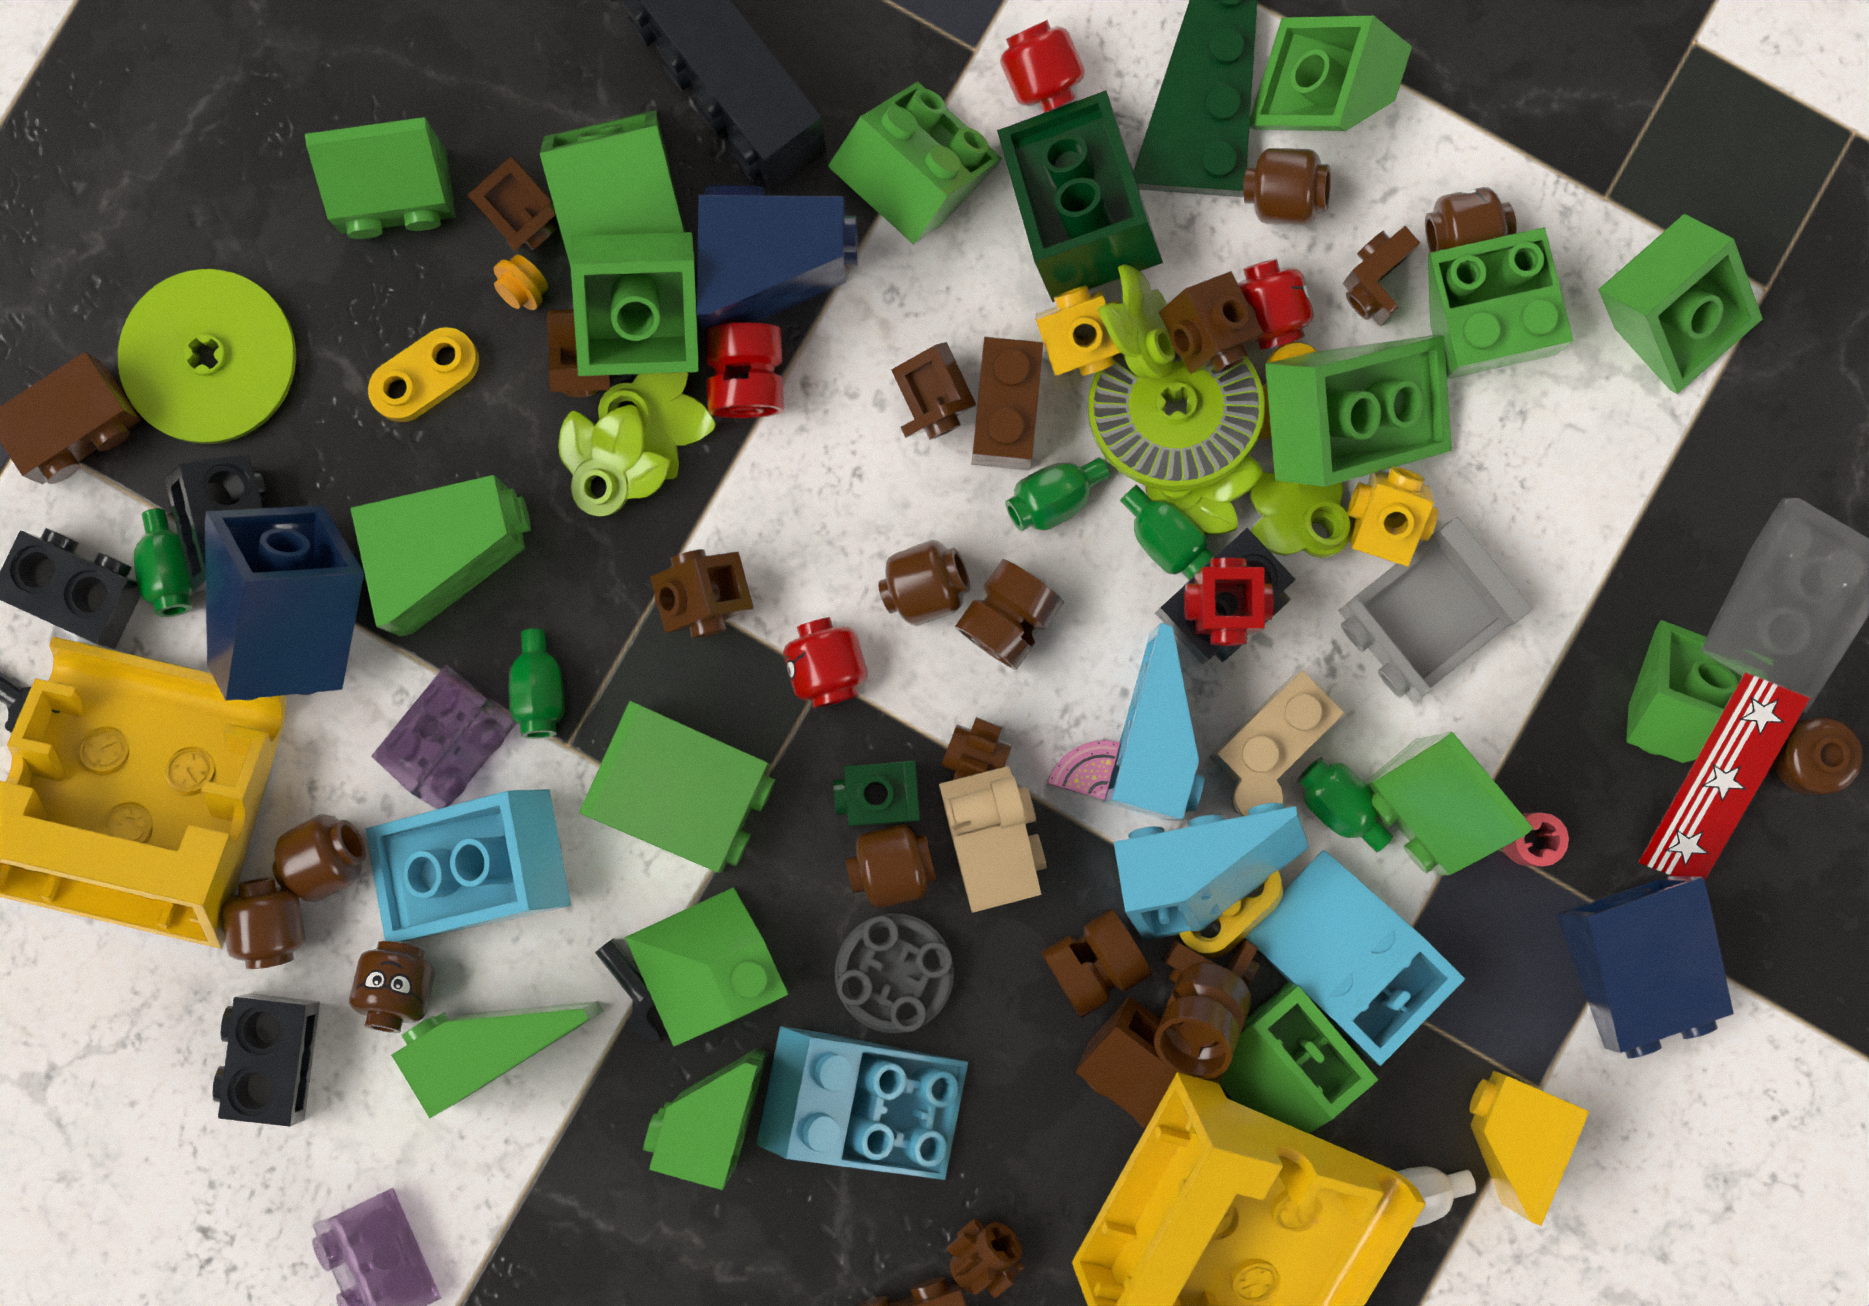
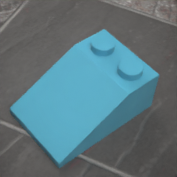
M1160 623L1149 634L1122 731L1116 761L1103 802L1168 821L1183 820L1185 812L1189 813L1190 810L1196 811L1205 777L1196 774L1199 757L1173 626Z
M550 789L504 791L365 828L385 941L401 943L523 918L571 906Z

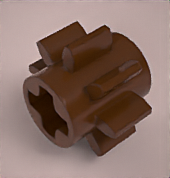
M976 717L972 729L956 725L941 766L956 771L953 780L1005 767L1012 744L998 740L1002 726Z
M974 1218L957 1233L958 1238L947 1246V1251L953 1255L950 1260V1271L954 1280L961 1288L974 1295L982 1292L987 1287L990 1294L997 1298L1015 1283L1014 1277L1024 1270V1265L1018 1261L1022 1255L1019 1239L1010 1228L996 1221L984 1228L981 1222Z

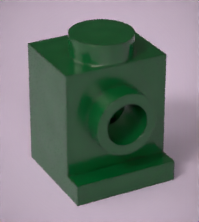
M915 760L844 766L845 779L833 780L836 815H848V826L920 821ZM873 782L882 783L887 788V799L881 805H871L865 800L864 791Z

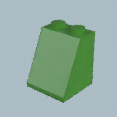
M657 110L544 136L540 157L570 267L571 236L686 232Z
M494 475L350 508L376 626L401 637L416 632L523 551L525 543L522 533L531 531L529 514L524 498L522 496L517 497L513 488L509 489Z
M629 701L579 813L712 871L721 873L727 863L734 866L738 865L751 836L750 833L743 831L742 828L751 808L759 812L763 810L774 786L775 779L766 776L771 764Z

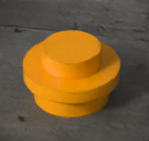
M515 255L509 261L501 260L494 266V273L498 279L494 282L495 289L510 306L516 309L524 306L529 310H536L542 304V295L548 290V283L541 272L529 260L521 255Z

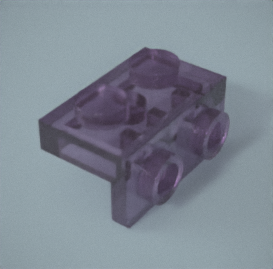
M445 664L371 757L408 792L432 807L440 809L450 806L464 792L467 784L493 752L502 745L504 739L515 727L516 723L508 712L494 704L460 673Z
M394 1188L387 1189L313 1224L317 1237L312 1239L313 1249L322 1268L327 1272L330 1270L333 1272L341 1293L336 1295L338 1306H427L441 1299Z

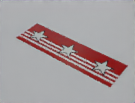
M1745 672L1638 863L1671 876L1703 877L1705 881L1810 697Z

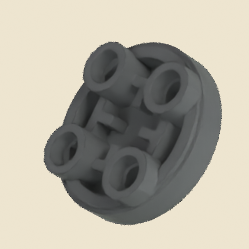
M901 913L878 915L858 925L843 942L835 965L837 994L845 1008L863 1025L886 1033L914 1031L931 1021L947 1002L954 978L952 957L941 935L925 921Z

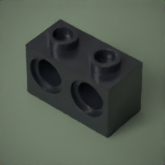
M249 454L180 463L165 478L192 593L206 590V511L262 509V505L266 502V488L263 477L258 470L253 471ZM208 483H218L224 486L231 496V505H222L214 501L209 494Z
M48 528L44 529L41 537L20 530L0 570V600L92 643L116 649L141 597L137 581L128 577L132 566L98 552L94 561L75 553L79 542ZM50 558L54 566L53 576L46 585L39 587L35 581V570L40 562ZM103 582L108 592L107 601L101 609L92 612L87 601L89 591L96 584Z
M1248 528L1242 531L1214 557L1246 559L1247 566L1264 567V583L1272 584L1273 616L1291 600L1284 590L1296 579ZM1195 576L1186 584H1195ZM1184 585L1155 614L1164 624L1173 626L1176 637L1202 664L1210 660L1214 655L1223 663L1242 645H1211V636L1195 635L1192 620L1185 619ZM1220 594L1215 598V609L1221 615H1232L1235 611V601L1227 594Z
M250 993L234 997L233 1006L226 1007L221 1022L222 1042H228L225 1066L218 1067L213 1082V1101L220 1103L218 1119L288 1127L305 1120L320 1001ZM263 1012L273 1015L279 1024V1036L272 1045L263 1042L256 1032L257 1019ZM254 1073L264 1075L271 1084V1097L266 1104L257 1103L248 1092V1082Z

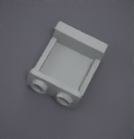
M1457 516L1432 534L1428 541H1424L1416 547L1409 567L1396 563L1338 611L1345 619L1340 625L1348 639L1362 652L1369 648L1383 667L1378 670V674L1386 686L1399 698L1406 694L1411 701L1423 698L1431 691L1430 688L1506 627L1517 623L1532 611L1533 608Z

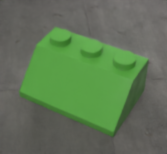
M756 1048L684 1089L672 1102L666 1101L664 1108L660 1107L658 1114H653L644 1142L643 1150L653 1153L649 1170L723 1190L737 1166L768 1051Z

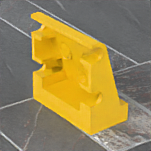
M53 636L49 644L54 659L51 676L48 681L35 678L7 743V747L11 752L12 762L6 781H0V897L222 949L225 935L221 907L228 898L235 896L285 721V695L261 697L254 700L225 701L211 673ZM51 710L60 711V713H54Z
M1177 1072L1075 1255L1072 1265L1088 1306H1364L1426 1203L1418 1189L1398 1172L1227 1099L1219 1083Z

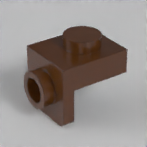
M513 155L468 194L469 198L507 238L506 243L514 251L524 243L531 250H534L558 228L551 220L556 215L552 199Z
M1406 226L1401 228L1391 238L1383 230L1371 239L1357 253L1362 262L1350 272L1342 283L1348 290L1346 298L1351 307L1365 320H1369L1372 317L1380 326L1389 320L1399 307L1381 287L1379 282L1410 257L1420 245L1419 240Z
M574 309L550 310L547 313L550 392H563L571 397H587L594 395L598 390H610L609 375L578 376Z
M947 342L936 344L891 369L914 417V420L900 427L905 438L926 432L929 440L936 439L960 427L961 424L957 416L977 406Z
M1243 939L1238 943L1225 968L1233 971L1240 977L1248 988L1257 973L1260 962L1253 958L1258 946ZM1173 940L1161 960L1174 968L1168 979L1175 983L1180 973L1190 966L1202 963L1217 965Z

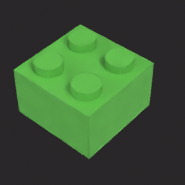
M692 232L571 236V279L578 376L699 372Z

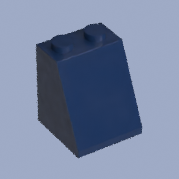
M699 195L697 316L705 336V330L710 327L729 323H755L846 283L847 265H858L857 218L855 215H846L844 197Z
M324 505L206 511L207 666L225 701L254 700L261 697L293 694L311 695L316 692L342 690L364 571Z
M1664 876L1557 913L1604 1049L1618 1053L1625 1052L1628 1059L1642 1057L1662 1048L1660 1039L1678 1033L1682 1034L1683 1039H1691L1709 1034L1718 1029L1716 1020L1734 1014L1708 891L1703 877Z

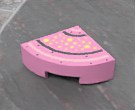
M1094 741L1076 747L1056 764L1047 784L1105 800L1120 742Z

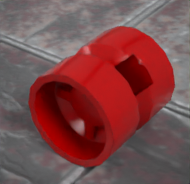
M747 322L722 324L705 330L706 362L708 366L716 370V374L707 380L709 415L723 418H760L783 413V378L774 372V368L782 363L781 328L771 324ZM749 373L748 379H739V374Z

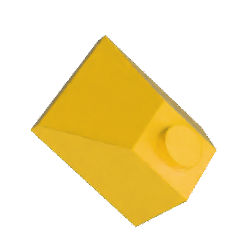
M1493 1071L1490 1080L1483 1079L1473 1094L1469 1110L1475 1115L1470 1126L1501 1204L1530 1222L1542 1227L1590 1111L1507 1075Z

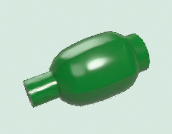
M1100 457L1081 467L1071 463H1056L1039 469L1016 484L1014 496L1005 501L1007 512L1014 525L1020 531L1030 527L1038 530L1051 529L1067 521L1086 506L1090 498L1091 487L1110 478L1109 469Z
M1137 484L1120 499V502L1136 517L1134 520V533L1137 541L1151 559L1168 574L1176 575L1182 573L1190 580L1214 557V554L1207 548L1208 537L1188 514L1174 503L1166 500L1152 501Z
M154 508L146 510L141 514L145 535L136 544L134 550V571L139 592L145 601L154 606L155 614L158 617H175L185 614L192 609L190 599L193 598L195 592L192 593L179 536L177 533L169 530L165 509Z
M526 629L521 632L522 654L513 662L510 669L508 688L510 715L512 720L520 725L521 737L529 739L548 738L557 734L556 724L564 716V685L561 669L557 661L546 652L545 630Z
M1319 757L1298 777L1296 782L1304 789L1303 798L1305 804L1332 831L1346 838L1361 837L1376 853L1385 848L1392 840L1393 835L1377 820L1378 814L1372 805L1373 793L1348 766L1343 763L1328 764L1322 757Z

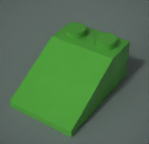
M1431 335L1312 352L1265 363L1276 481L1326 487L1386 470L1393 466H1400L1452 451L1444 335Z
M1452 731L1415 739L1364 782L1373 793L1372 805L1377 811L1378 819L1388 828L1392 824H1396L1409 840L1403 846L1406 853L1425 873L1433 869L1437 875H1452L1524 837L1534 829Z
M595 1001L470 1013L450 1020L446 1013L443 1012L436 1017L431 1016L403 1033L401 1036L407 1045L391 1056L430 1119L598 1016L604 1010L600 1003Z

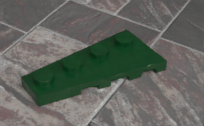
M1189 0L1134 168V174L1140 190L1243 197L1244 175L1248 158L1257 0Z

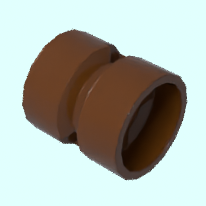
M1002 559L984 584L987 597L984 600L974 599L955 625V628L990 656L1009 668L1017 670L1035 645L1032 635L1033 631L1045 630L1064 604V601L1052 589L1029 572L1006 559Z
M1113 909L1085 924L1083 927V937L1080 939L1068 935L1041 952L1080 1018L1085 1017L1109 1002L1110 990L1114 987L1125 992L1153 975L1135 941Z
M1202 963L1190 966L1180 973L1154 1036L1155 1051L1168 1068L1175 1073L1179 1072L1204 1080L1218 1077L1227 1070L1251 1007V994L1245 982L1233 971L1213 964Z

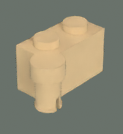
M1303 670L1293 674L1209 756L1233 782L1239 780L1232 791L1231 802L1236 812L1241 816H1247L1248 810L1257 805L1282 803V788L1277 779L1345 714Z
M1009 766L939 784L972 913L1042 895L1036 871L1046 869V861L1039 835L1028 836L1026 829L1027 823L1036 821L1032 800L1027 786L1017 787L1015 777L1012 776Z

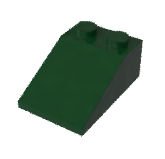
M1106 90L997 130L1033 259L1052 302H1055V296L1085 285L1088 286V289H1092L1120 279L1118 267L1123 264L1142 271L1163 263Z

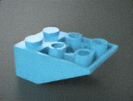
M1282 803L1257 805L1248 810L1247 816L1224 820L1222 815L1200 816L1190 820L1186 828L1166 832L1162 827H1144L1128 834L1129 839L1114 842L1125 912L1144 941L1179 935V933L1187 931L1195 932L1205 929L1223 915L1222 913L1239 899L1245 898L1267 881L1268 877L1275 871H1280L1309 848L1296 806L1285 808Z
M1322 850L1284 889L1283 897L1277 908L1245 937L1246 940L1258 946L1257 951L1290 983L1300 986L1327 1020L1367 1060L1380 1066L1465 980L1423 936L1325 850Z
M780 1026L756 1145L790 1160L945 1180L968 1062L834 1034Z

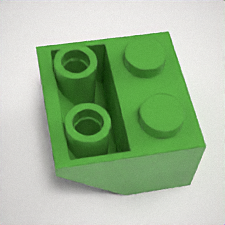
M917 81L860 116L828 167L914 245L941 226L997 167L1002 158L989 147L987 140L982 134L967 127L946 107L943 99L938 94L926 89Z
M1545 227L1440 250L1428 255L1430 327L1432 335H1444L1447 379L1553 356L1573 342Z
M1288 982L1246 1018L1234 1055L1227 1070L1223 1073L1220 1085L1234 1102L1309 1134L1333 1120L1377 1082L1378 1079L1300 986Z

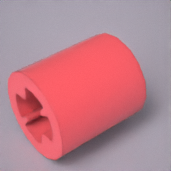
M1542 812L1522 814L1534 828L1532 830L1541 828L1542 831L1537 836H1545V845L1543 849H1532L1529 852L1528 848L1532 846V843H1525L1524 837L1503 847L1507 856L1519 865L1540 867L1553 865L1562 859L1568 849L1569 842L1567 828L1562 821L1552 814Z

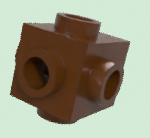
M1232 271L1185 288L1158 312L1170 333L1174 350L1182 357L1190 374L1211 366L1214 367L1216 373L1233 368L1248 358L1245 349L1264 334L1257 321L1253 307L1247 302Z
M705 549L681 553L670 558L671 568L650 576L665 634L690 630L692 639L714 635L726 630L724 620L754 609L739 551L706 556Z

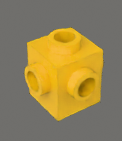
M1085 285L1066 291L1054 297L1056 307L1036 313L1035 320L1055 376L1079 368L1081 375L1084 376L1104 370L1115 364L1112 356L1121 352L1111 339L1098 311L1099 307L1109 304L1106 303L1102 290L1090 294L1088 286ZM1115 300V301L1110 302V303H1119V302H1118V300ZM1084 323L1090 324L1095 328L1093 334L1088 337H1079L1074 333L1075 328Z
M1393 466L1389 473L1385 471L1372 473L1367 484L1358 482L1352 494L1347 512L1348 516L1354 517L1350 535L1352 549L1409 567L1419 539L1429 540L1439 513V508L1433 506L1434 499L1430 487L1423 484L1425 479L1421 475L1405 468Z

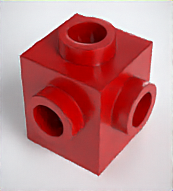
M1244 558L1210 559V567H1202L1195 574V584L1185 585V619L1195 620V635H1211V645H1246L1247 635H1256L1265 629V620H1272L1274 603L1272 584H1264V567H1247L1246 559ZM1227 594L1235 601V611L1232 615L1225 616L1217 612L1215 609V598L1218 595Z

